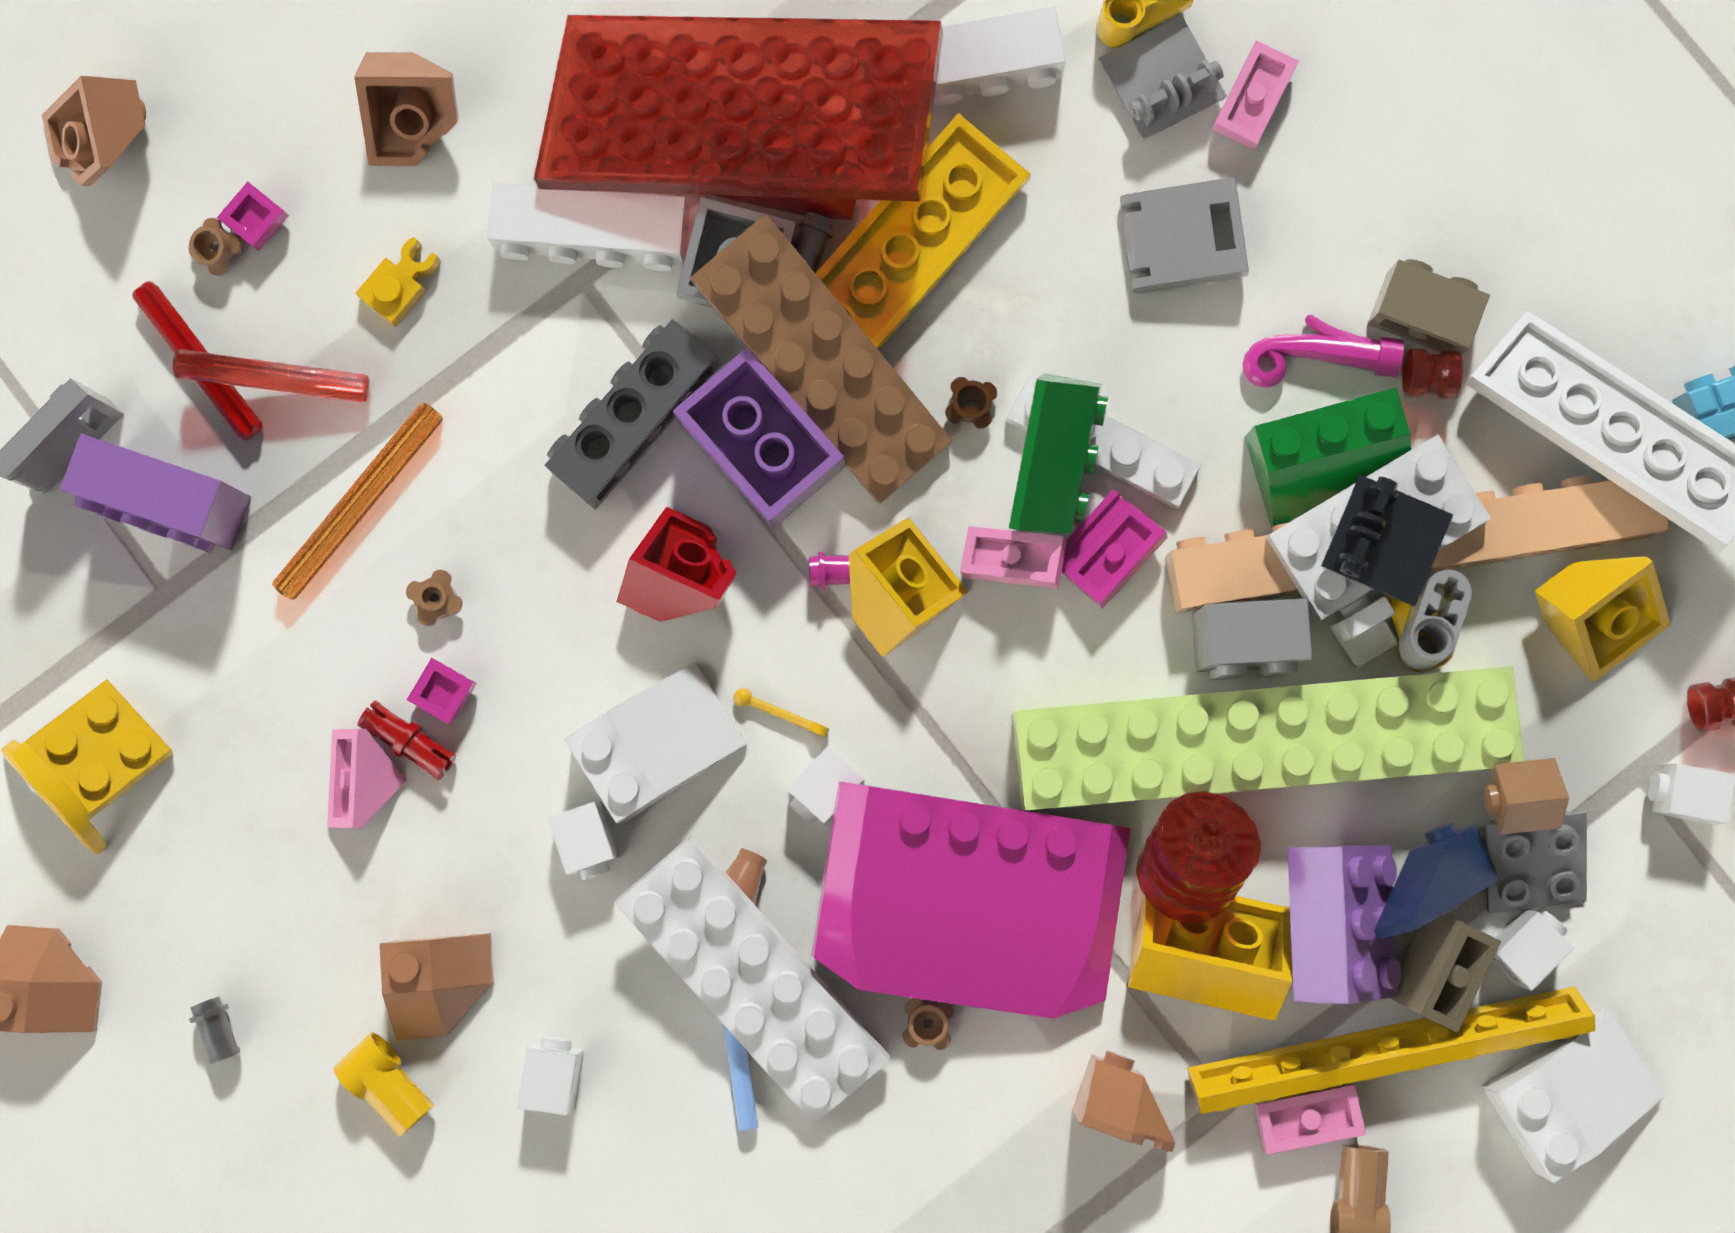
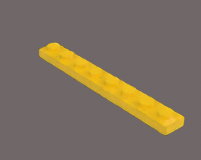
M1573 986L1469 1008L1458 1032L1428 1018H1421L1188 1067V1078L1201 1114L1226 1111L1238 1106L1262 1101H1274L1281 1097L1314 1090L1321 1091L1333 1086L1362 1080H1373L1390 1074L1421 1070L1433 1065L1457 1060H1468L1476 1056L1509 1049H1520L1528 1045L1557 1039H1568L1576 1035L1595 1032V1014L1576 987Z

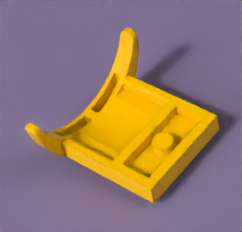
M107 679L20 744L13 739L1 749L2 755L85 847L94 854L101 853L106 848V843L90 822V819L173 755L172 749Z

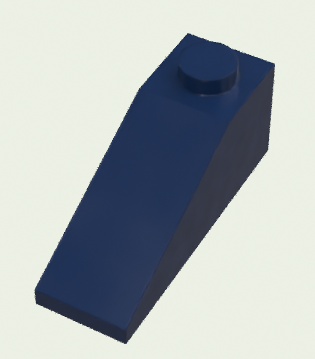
M1453 823L1434 828L1425 833L1427 842L1409 851L1374 929L1378 940L1419 929L1500 880L1476 824L1458 830L1455 829Z

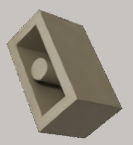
M1399 259L1386 274L1367 324L1458 359L1471 347L1490 294L1478 290V285L1471 280L1461 277L1449 279L1433 273V268L1422 261L1414 259L1402 261Z
M1445 913L1417 930L1400 965L1401 981L1398 986V997L1390 999L1458 1032L1502 941Z

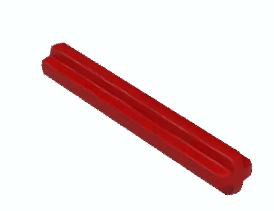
M147 281L136 288L132 293L134 301L235 434L242 440L247 441L261 432L263 429L262 422L160 288L151 281Z

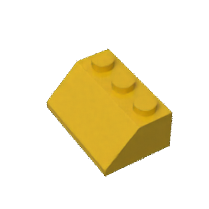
M1148 875L1131 950L1128 987L1276 1021L1292 984L1290 908Z

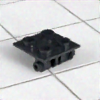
M1360 474L1321 567L1415 607L1454 514L1396 490L1398 483L1389 478L1378 477V480L1375 481Z

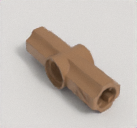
M1342 1145L1339 1196L1332 1203L1330 1233H1390V1211L1387 1204H1385L1389 1151L1366 1145Z

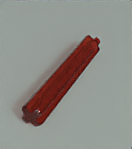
M182 349L175 351L172 361L174 376L182 379L355 402H365L370 390L369 376L361 373Z

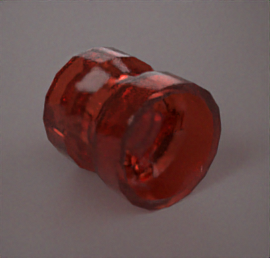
M1409 348L1405 355L1402 371L1404 396L1421 398L1425 393H1434L1440 399L1457 398L1463 377L1461 352L1443 350L1439 355L1429 354L1425 349Z
M1735 677L1724 679L1721 685L1714 686L1710 682H1704L1689 686L1687 690L1688 712L1693 725L1699 732L1718 730L1724 723H1730L1735 726Z

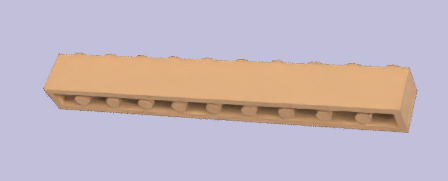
M1590 475L1560 481L1561 488L1546 491L1543 490L1542 483L1519 486L1512 489L1513 496L1495 498L1494 491L1479 492L1476 495L1491 519L1441 548L1429 573L1650 538L1669 531L1668 520L1665 516L1611 480L1592 483ZM1287 523L1273 526V532ZM1253 529L1227 533L1224 535L1225 542L1208 545L1206 544L1205 537L1181 540L1176 542L1177 549L1171 550L1165 556L1175 613L1199 610L1206 604L1250 602L1300 593L1265 538L1268 535L1255 537Z

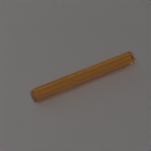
M425 402L420 403L273 580L272 586L277 592L290 600H294L300 595L441 424L443 417L437 410Z

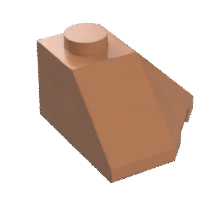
M414 52L365 53L354 79L368 165L416 166L428 154L429 149L443 134L446 135L458 122L459 116L453 73Z
M81 75L42 114L51 160L59 167L70 168L73 171L72 179L80 186H91L103 175L146 125V107L143 100L139 97L136 80Z
M21 925L6 926L0 938V1031L17 1033L97 1031L102 981L90 966L86 967L70 948L71 942L59 928Z
M491 933L393 940L379 944L382 996L396 1040L448 1036L467 1011L494 983Z
M1106 1050L1104 1058L1091 1054L1072 1108L1080 1124L1139 1145H1143L1146 1138L1155 1142L1154 1147L1173 1152L1176 1142L1145 1077L1138 1070L1132 1069L1135 1060Z

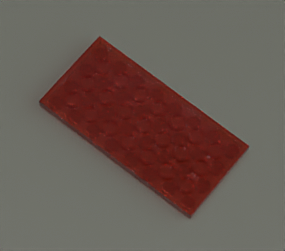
M567 15L533 179L538 188L543 190L920 202L943 39L942 23L936 20Z

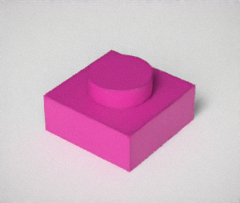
M248 181L217 216L224 225L258 252L289 217L282 208Z
M431 657L406 700L443 722L453 725L477 683Z

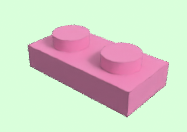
M1256 40L1212 130L1255 150L1299 60Z
M969 526L960 573L964 578L1059 589L1067 542L1064 536Z
M1353 1083L1333 1086L1321 1091L1314 1090L1281 1097L1274 1101L1254 1103L1263 1149L1267 1155L1366 1135L1356 1086Z

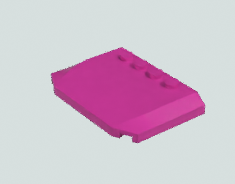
M838 781L811 956L852 986L862 991L1052 1019L1106 1001L1131 828Z

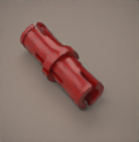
M377 700L370 704L372 710L368 707L364 710L357 726L361 729H367L370 734L391 747V754L398 759L407 758L432 775L437 781L444 776L442 771L447 773L454 763L456 754L422 733L423 727L416 722L407 723L381 705Z

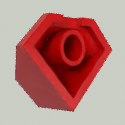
M666 506L629 558L616 602L659 622L717 608L733 583L736 571L729 559L723 560L715 547L718 539L710 526Z

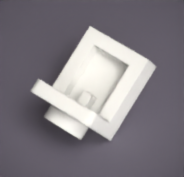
M1367 596L1356 600L1340 610L1344 619L1330 626L1354 667L1362 666L1397 645L1396 638L1385 622V619L1395 614L1386 597L1370 603Z

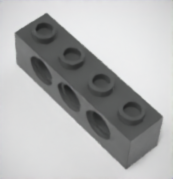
M673 319L665 327L659 325L650 332L642 345V348L645 349L644 352L633 364L628 361L617 370L610 383L613 387L602 400L599 398L593 399L579 416V420L582 423L570 436L564 434L559 437L547 453L550 459L544 466L594 510L600 506L676 418L673 410L706 383L720 367L717 356ZM668 366L674 370L673 378L666 385L655 386L649 382L651 372L657 367ZM628 402L641 404L642 412L638 419L630 423L618 420L619 409ZM597 438L608 439L610 441V448L603 458L594 460L587 457L586 450L591 441Z

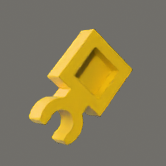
M415 237L410 238L404 243L401 249V260L397 265L385 257L355 293L363 302L394 327L402 321L426 292L417 283L418 279L433 274L441 263L439 257L433 252L424 262H414L416 252L422 247Z

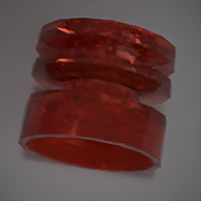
M1203 791L1186 793L1171 801L1162 812L1139 852L1136 874L1140 890L1154 908L1171 919L1186 923L1212 920L1226 911L1259 863L1261 841L1256 824L1244 808L1226 796Z

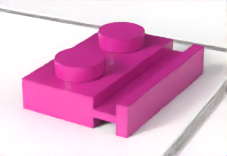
M1113 489L1066 540L1067 544L1061 573L1068 581L1103 609L1168 538L1167 533L1133 504L1120 497L1119 493Z

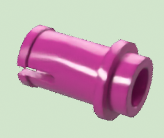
M819 551L818 556L809 557L810 586H819L820 590H825L826 585L850 584L849 555L824 556V552Z

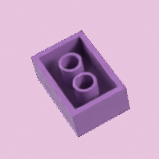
M748 347L673 410L680 425L772 530L845 468L844 456Z
M84 434L79 436L59 489L77 497L74 503L76 507L120 523L123 522L135 526L138 529L164 538L168 537L211 554L215 545L232 550L251 498L248 494L221 480Z
M1391 845L1288 847L1294 1002L1353 1004L1398 997L1401 966L1396 959V935L1378 940L1374 931L1397 877V867L1392 857Z

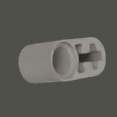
M1447 569L1435 573L1425 582L1416 606H1411L1399 641L1400 655L1410 667L1419 670L1430 669L1450 656L1454 651L1472 598L1470 582L1460 572ZM1440 588L1445 591L1444 599L1450 603L1442 608L1437 616H1431L1438 610L1441 602V595L1436 592ZM1419 632L1428 633L1436 640V654L1426 653L1420 648L1417 641Z

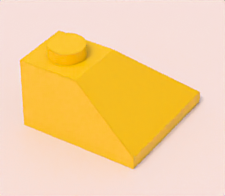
M909 517L849 554L852 619L882 657L911 639L969 592Z
M1646 556L1573 562L1558 574L1550 577L1542 586L1535 590L1545 623L1585 675L1593 682H1596L1671 625L1654 563Z

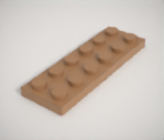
M767 214L760 217L689 278L744 345L750 349L844 456L846 467L876 503L881 504L953 441Z

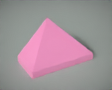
M367 729L332 730L327 827L362 828L407 781Z

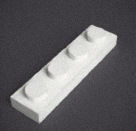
M1030 375L1006 418L1007 422L1026 432L1036 379ZM1105 415L1103 426H1093L1090 444L1099 445L1095 468L1176 510L1178 509L1201 466L1200 463Z

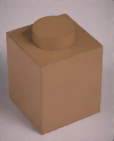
M1555 758L1494 764L1490 785H1485L1483 789L1485 810L1488 815L1495 816L1500 834L1559 829L1562 827L1569 795Z

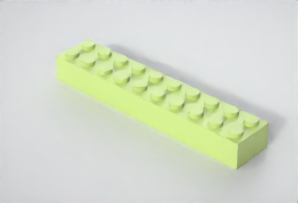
M1513 666L1017 710L1012 713L1021 810L1023 811L1493 769L1494 764L1525 761Z

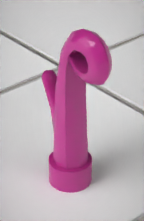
M1309 314L1305 317L1304 321L1306 325L1319 335L1286 334L1263 338L1249 348L1244 355L1242 363L1243 373L1247 380L1255 386L1263 388L1273 387L1279 384L1285 377L1286 360L1284 356L1329 362L1374 371L1376 376L1398 378L1403 360L1404 340L1379 337V340L1361 337L1337 329ZM1265 357L1269 358L1274 365V370L1263 372L1258 368V361Z

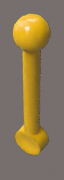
M740 688L734 693V702L739 707L752 706L825 738L829 732V728L753 697L750 690L746 688Z

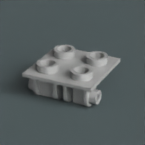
M1182 15L1098 58L1143 141L1227 98L1225 91L1218 81L1224 77L1220 64L1216 60L1211 63L1207 61Z
M1566 811L1562 827L1559 829L1500 834L1497 822H1494V820H1488L1485 826L1478 827L1481 838L1500 878L1499 881L1487 887L1488 913L1587 901L1586 811L1570 813Z

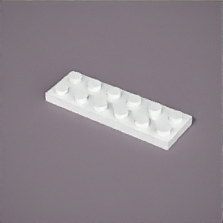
M1527 310L1471 375L1467 386L1719 553H1722L1735 536V444Z
M692 834L616 899L614 904L814 1125L889 1063V1054Z

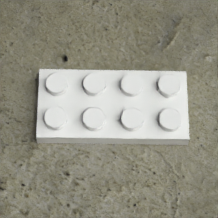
M1438 434L1367 476L1375 481L1378 480V477L1389 478L1398 483L1396 490L1454 514L1439 550L1491 519ZM1355 484L1265 537L1303 599L1308 598V607L1317 622L1373 590L1321 567Z

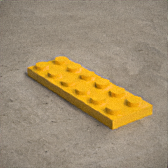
M958 113L820 267L816 275L879 350L1030 180L1031 174Z

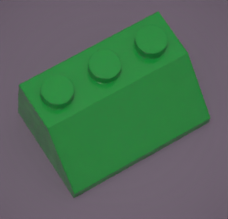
M1045 373L1036 379L1009 529L1071 533L1075 521H1085L1090 494L1081 492L1084 473L1094 474L1099 445L1090 444L1093 426H1103L1108 404V397L1100 395L1102 384Z
M1397 387L1254 426L1245 436L1271 528L1293 521L1355 484L1360 474L1367 477L1411 451V433Z

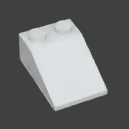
M695 662L606 711L564 738L567 746L616 823L627 822L747 745Z
M1608 1009L1595 1016V1032L1576 1035L1568 1039H1557L1481 1086L1533 1172L1552 1183H1555L1597 1157L1664 1097L1613 1014Z

